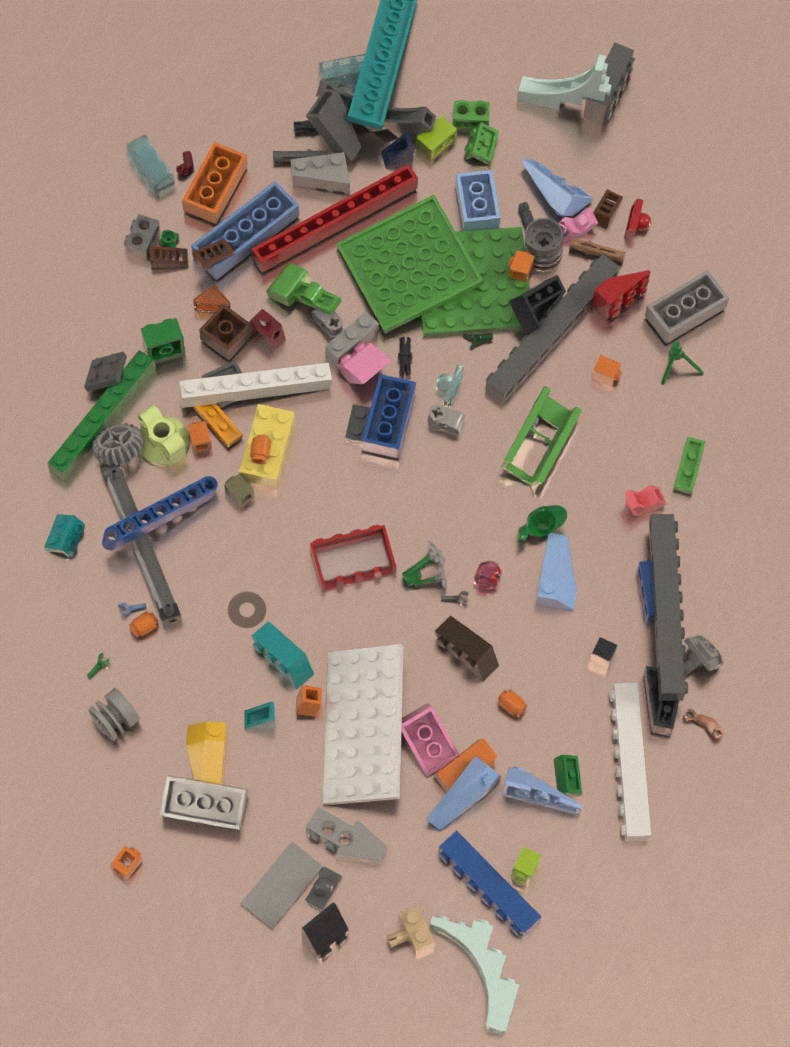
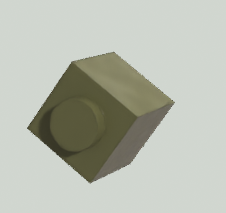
M240 474L230 477L225 482V493L239 508L254 498V489Z

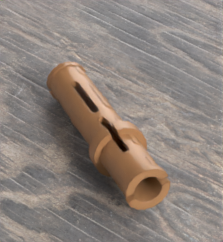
M574 237L569 248L585 252V255L592 254L600 257L603 254L610 260L623 263L626 253L594 244L590 240L586 242Z

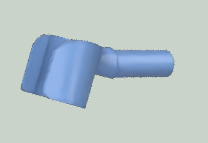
M122 602L118 607H126V610L119 613L122 616H128L131 611L146 608V603L128 606V604Z

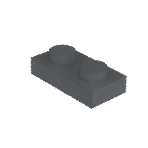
M353 404L345 441L362 444L370 407Z

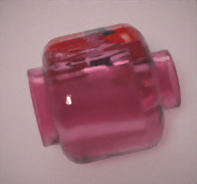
M494 561L482 562L476 570L474 581L483 590L494 589L499 583L502 571Z

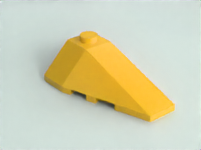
M206 721L188 726L186 748L194 780L222 784L227 723Z

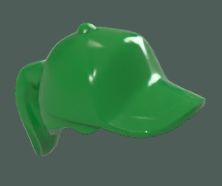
M560 505L536 508L528 515L526 524L518 528L519 540H526L528 535L543 537L554 532L566 522V509Z

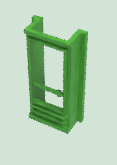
M546 386L543 387L501 465L503 469L531 487L537 483L540 485L544 483L582 412L577 406L568 410L550 398L548 395L551 389ZM537 416L558 429L552 441L549 437H545L531 428ZM529 430L544 439L546 443H550L532 477L511 464Z

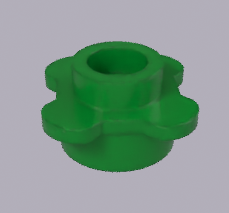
M172 230L162 231L161 239L158 241L159 245L175 248L179 234L174 233Z

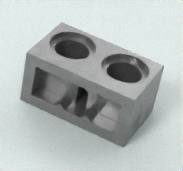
M138 214L136 220H133L131 223V232L129 235H126L124 246L126 247L127 254L147 260L150 254V246L154 245L160 231L159 220Z

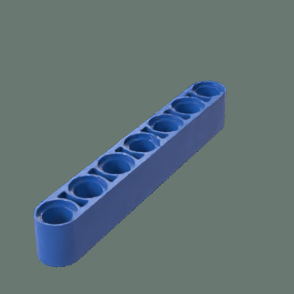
M206 476L107 527L102 538L103 547L107 550H115L214 498L218 487L217 480L214 477Z

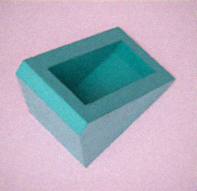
M271 701L245 710L244 730H275L274 702Z

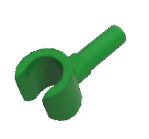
M100 653L98 655L97 664L87 674L89 678H91L97 672L98 669L105 668L109 665V658L106 661H101V659H103L104 653Z

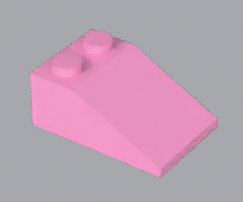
M426 703L402 718L401 738L426 777L438 771L459 755L432 705Z

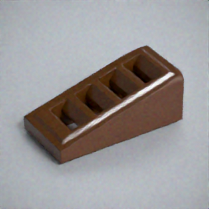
M608 189L606 190L593 212L598 225L604 228L608 227L623 199L622 196Z
M222 239L194 251L193 258L204 272L234 255L235 252L226 239ZM221 246H224L227 252L224 253ZM216 249L220 252V255H217Z
M150 246L151 268L188 267V249ZM179 254H182V261H179ZM171 255H175V260H171Z

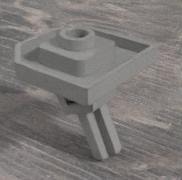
M700 634L684 640L692 650L688 660L683 663L687 664V675L695 668L698 670L703 665L708 671L721 668L724 665L722 655L710 640Z

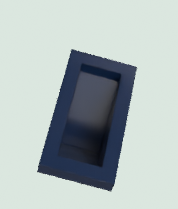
M405 133L381 151L386 167L413 162L414 148L409 133Z

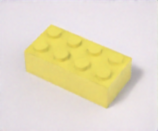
M261 404L257 405L239 474L247 482L277 489L295 424V412ZM260 434L268 436V439L271 440L269 459L266 460V464L251 462L252 439Z

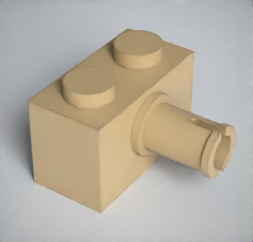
M418 905L399 913L402 930L386 936L391 948L408 941L415 956L433 948L435 944Z

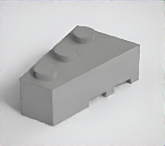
M344 152L290 159L293 186L309 189L321 188L327 189L329 192H333V190L341 191L344 194L350 195V181Z

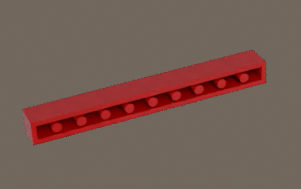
M407 164L252 248L253 261L261 273L416 190L418 188L417 175Z

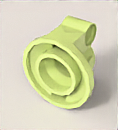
M155 405L150 406L138 415L141 426L140 432L144 438V447L140 453L142 458L156 466H170L179 462L186 455L189 448V433L185 425L175 418L162 416ZM161 430L169 431V434L164 438L154 435Z

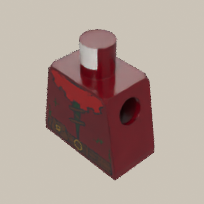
M261 309L249 321L252 324L253 336L270 351L274 352L286 341L281 323L264 309Z

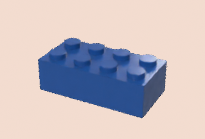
M379 374L362 439L363 451L399 458L416 392V382Z

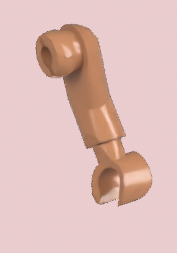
M687 709L692 713L691 719L683 715L686 721L695 720L698 724L704 725L714 739H720L724 734L723 729L711 717L702 714L698 715L693 709Z

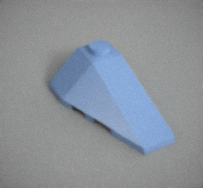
M550 533L547 539L536 604L574 611L577 589L568 536Z
M521 767L508 768L502 793L503 796L580 814L582 805L531 773L526 772Z

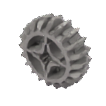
M119 423L116 426L112 425L110 428H105V431H100L99 435L95 436L93 452L98 461L102 462L103 465L108 464L112 466L115 464L118 466L120 463L125 464V462L131 461L132 458H136L137 454L142 452L144 438L138 427H134L133 424L128 425V423H124L121 425Z

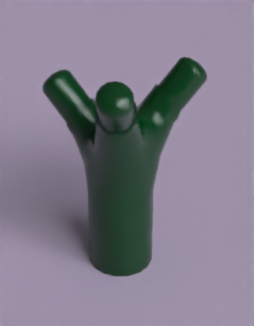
M492 333L478 335L463 334V337L473 340L470 349H473L480 342L493 340Z

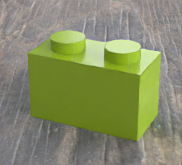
M441 116L435 119L431 132L417 134L416 147L432 160L457 138V128Z
M523 846L512 870L511 878L514 879L513 882L520 886H529L542 855Z

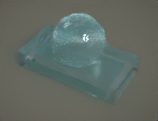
M457 365L453 377L449 374H442L436 380L437 388L442 392H446L444 397V405L450 407L463 377L464 368Z

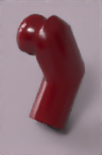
M190 151L182 153L184 163L176 167L179 175H187L194 167Z

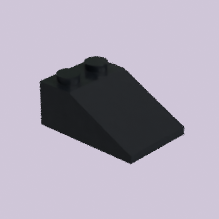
M334 902L302 927V942L317 960L327 958L333 952L332 948L337 944L341 946L349 939V928Z

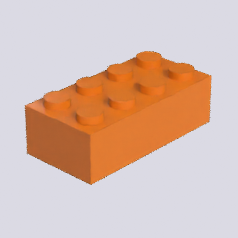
M213 142L182 199L183 211L217 224L247 168V155Z

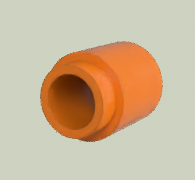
M260 434L257 437H253L250 451L251 462L266 464L271 448V440L268 439V436Z
M145 611L131 620L132 623L128 626L137 638L139 636L143 637L157 628L156 623L159 621L153 612L149 614L148 611Z
M511 689L508 691L504 690L498 697V700H500L498 705L512 716L519 717L528 706L524 703L525 700Z

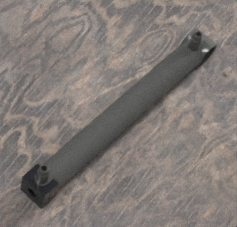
M113 464L112 466L105 465L100 467L121 520L138 512L121 465L116 466ZM146 533L130 543L158 610L162 625L165 628L181 622L182 618L149 536Z

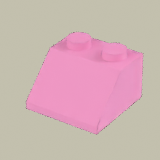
M361 342L354 347V351L351 354L344 355L340 359L341 362L336 366L348 383L364 384L391 360L372 343Z

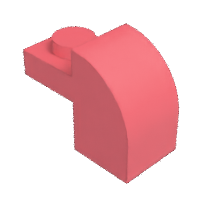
M653 485L640 492L629 490L624 493L626 504L633 516H642L666 505L660 488Z

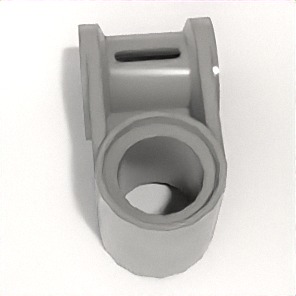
M318 309L311 312L315 322L321 326L330 338L334 339L343 331L342 319L335 311L332 315Z
M434 405L430 408L428 416L430 426L453 435L460 433L465 420V415L462 412L451 410L441 405Z

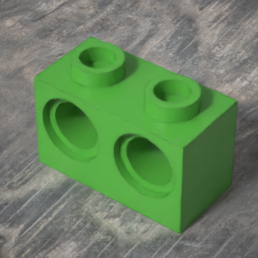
M454 101L453 126L457 129H471L480 122L489 126L490 102Z

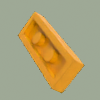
M217 404L193 406L194 410L206 421L207 425L227 448L243 438V434Z

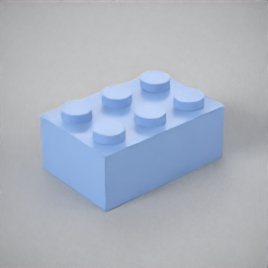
M492 170L456 174L455 187L463 231L499 228L501 217Z

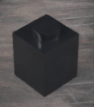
M600 637L592 652L590 661L608 669L618 645Z

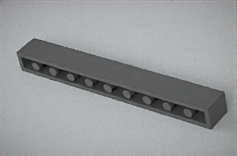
M603 254L599 259L595 258L590 264L589 270H584L581 273L579 281L576 284L572 283L567 290L568 293L562 296L557 305L551 309L549 316L541 323L542 326L530 334H526L518 348L515 346L511 350L508 359H503L500 362L495 373L491 372L486 378V390L504 402L591 306L594 289L608 278L618 276L620 266Z
M651 514L649 532L659 701H683L685 694H688V682L684 681V676L687 675V664H683V657H686V646L682 645V639L685 638V629L681 627L684 611L680 609L683 595L682 591H679V585H681V574H678L680 556H677L676 550H679V539H676L675 533H678V521L674 520V514Z

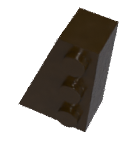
M451 615L435 630L437 643L449 650L483 682L499 667L493 646Z

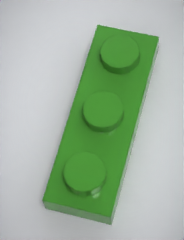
M687 436L673 490L688 494L693 493L706 441Z

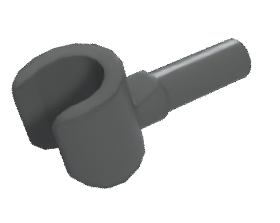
M462 591L459 595L441 596V601H457L458 604L465 605L469 600H463L461 596L466 597L469 593Z

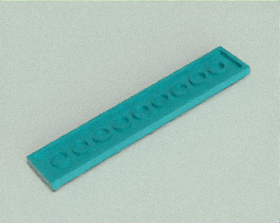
M380 0L347 121L382 130L417 0Z

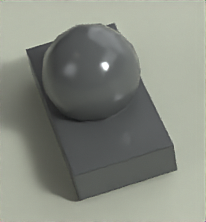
M324 867L306 897L305 903L322 912L341 881L342 876Z

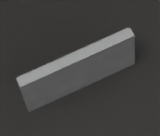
M291 842L243 899L241 905L270 929H273L320 873L323 866L295 843Z

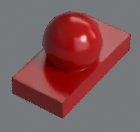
M636 199L631 206L624 235L625 238L631 239L637 229L644 231L650 227V216L646 213H641L644 200Z

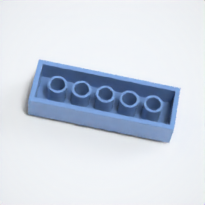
M274 181L191 245L192 256L194 251L226 239L235 254L207 270L217 280L251 254L252 248L267 241L300 216L299 204ZM221 246L224 253L227 252L226 248ZM216 249L215 252L217 255H220V252Z

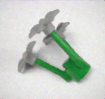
M427 541L429 543L428 548L430 549L429 554L402 572L403 578L409 586L414 584L415 587L433 581H442V586L444 589H447V579L444 577L445 572L442 567L446 559L442 556V551L438 550L435 544ZM431 561L440 563L438 567L440 574L423 580L419 579L422 577L419 569Z

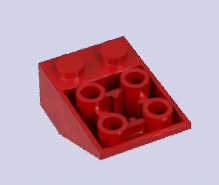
M647 270L608 278L594 289L591 306L606 321L611 317H616L623 307L630 306L637 296L641 297L646 293L651 272Z

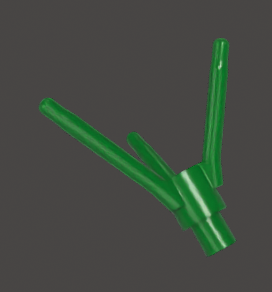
M674 342L669 350L671 357L661 382L665 383L673 362L684 358L703 375L704 371L682 351L680 343Z

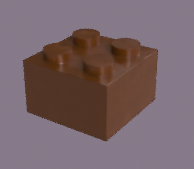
M222 304L199 329L200 340L227 360H230L253 335L252 324L225 304Z

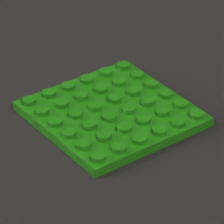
M435 195L336 243L384 333L484 284L481 275Z
M522 227L456 231L481 275L484 284L421 315L423 336L522 329L508 302L530 289L529 278L525 283L509 277L510 267L508 264L511 256L515 257L517 250L525 251Z

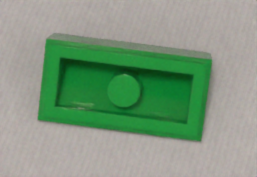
M562 754L554 758L557 790L566 796L581 795L582 786L578 756Z

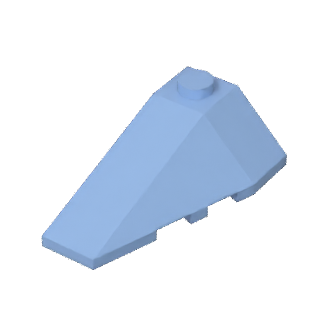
M522 159L521 162L549 205L556 210L555 213L561 217L574 216L593 200V197L576 185L572 187L566 184L565 178L551 174L552 171L536 160Z
M475 756L426 820L439 830L443 829L486 796L497 784L501 776Z

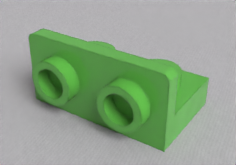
M482 122L475 127L473 126L469 131L470 138L464 149L466 152L464 158L468 160L474 157L486 164L490 163L499 131Z

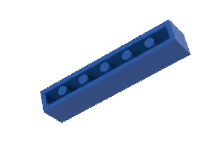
M457 830L439 846L440 858L445 863L449 862L454 867L453 871L460 878L463 876L468 881L467 885L472 891H478L481 894L482 901L487 906L491 905L496 910V915L502 921L506 920L510 924L509 927L517 936L520 934L524 937L540 922L542 916Z

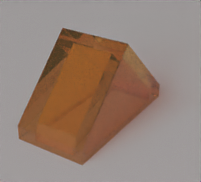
M215 284L193 300L194 311L215 313L222 304L231 309V302Z

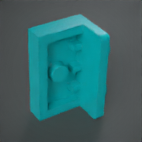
M57 514L44 549L48 552L64 553L67 557L72 558L85 524L75 515Z

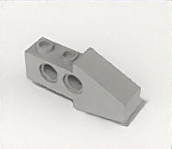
M318 807L306 825L308 837L315 841L319 839L332 851L337 850V860L379 865L387 853V846L358 820L352 827ZM329 827L332 828L334 832L330 835H326L323 833V830ZM347 837L351 842L348 845H343L340 840Z

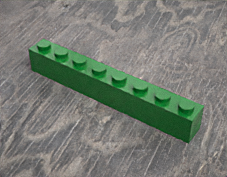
M138 350L123 369L119 384L108 387L48 461L49 472L64 482L68 479L92 449L95 436L99 435L100 431H105V428H109L155 371V361L153 358Z

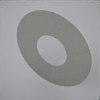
M241 592L230 600L228 615L237 626L243 628L254 627L264 619L266 604L262 597L254 592ZM245 602L253 604L255 608L253 615L249 617L242 616L239 611L240 606Z

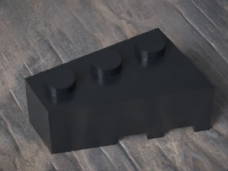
M558 275L539 283L508 301L525 335L542 326L541 323L549 316L551 309L557 305L566 292Z
M646 666L644 679L651 732L671 737L679 701H659L657 668Z

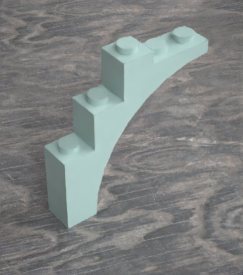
M599 54L597 61L590 69L574 77L537 79L523 76L517 100L559 110L560 105L565 102L581 106L583 99L586 100V98L604 102L605 96L610 94L612 86L609 84L610 77L606 76L608 64L605 63L606 56Z
M437 915V917L432 916L430 929L442 933L458 943L470 955L480 971L488 999V1015L485 1030L505 1036L519 984H516V981L510 978L500 979L506 955L498 949H487L493 926L490 925V922L479 919L478 921L474 920L472 928H470L467 923L461 921L454 923L441 915Z

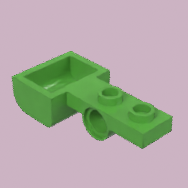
M287 263L266 290L269 298L289 307L297 300L330 315L333 314L342 302L339 296L325 291L318 283L311 282L308 284L311 278L307 270L292 263Z

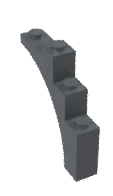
M326 79L320 80L316 96L319 98L324 89L338 90L346 111L349 113L353 96L335 87ZM425 106L417 108L388 107L382 130L389 129L398 138L405 133H409L412 136L431 132L436 116ZM365 126L371 132L380 131L378 129Z

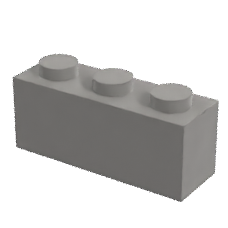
M365 312L325 346V356L335 366L341 362L340 359L346 354H351L357 344L361 342L368 343L379 334V323Z

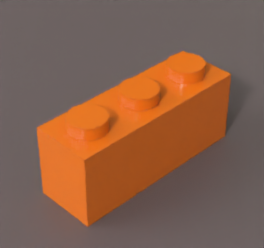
M484 738L477 740L433 774L446 793L475 756L490 767L495 764L493 760L497 758V755Z

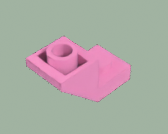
M586 208L575 218L565 217L558 223L563 230V242L588 233L598 224L590 208Z

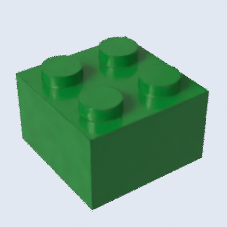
M177 318L165 319L161 323L148 324L141 328L145 352L155 362L185 354L184 338Z

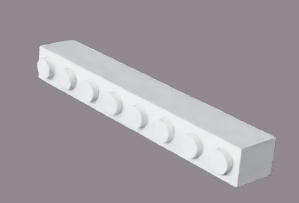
M329 363L179 381V395L181 407L185 408L217 404L218 402H233L328 390L331 387L332 377Z
M638 682L614 683L609 696L610 702L614 703V709H611V719L615 721L616 727L613 728V739H617V746L614 747V756L618 758L619 766H616V777H620V785L617 786L618 797L622 798V804H619V815L623 816L624 822L621 823V835H625V842L649 841L651 827Z

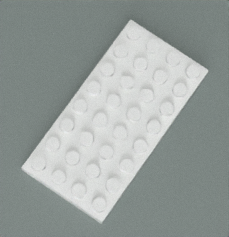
M401 644L328 652L323 778L324 805L400 799L404 646Z

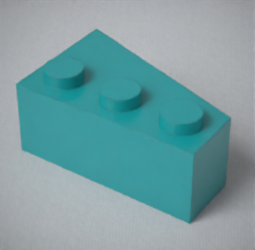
M268 621L251 635L254 641L253 647L256 651L262 652L266 659L296 689L314 675L306 653L271 622Z

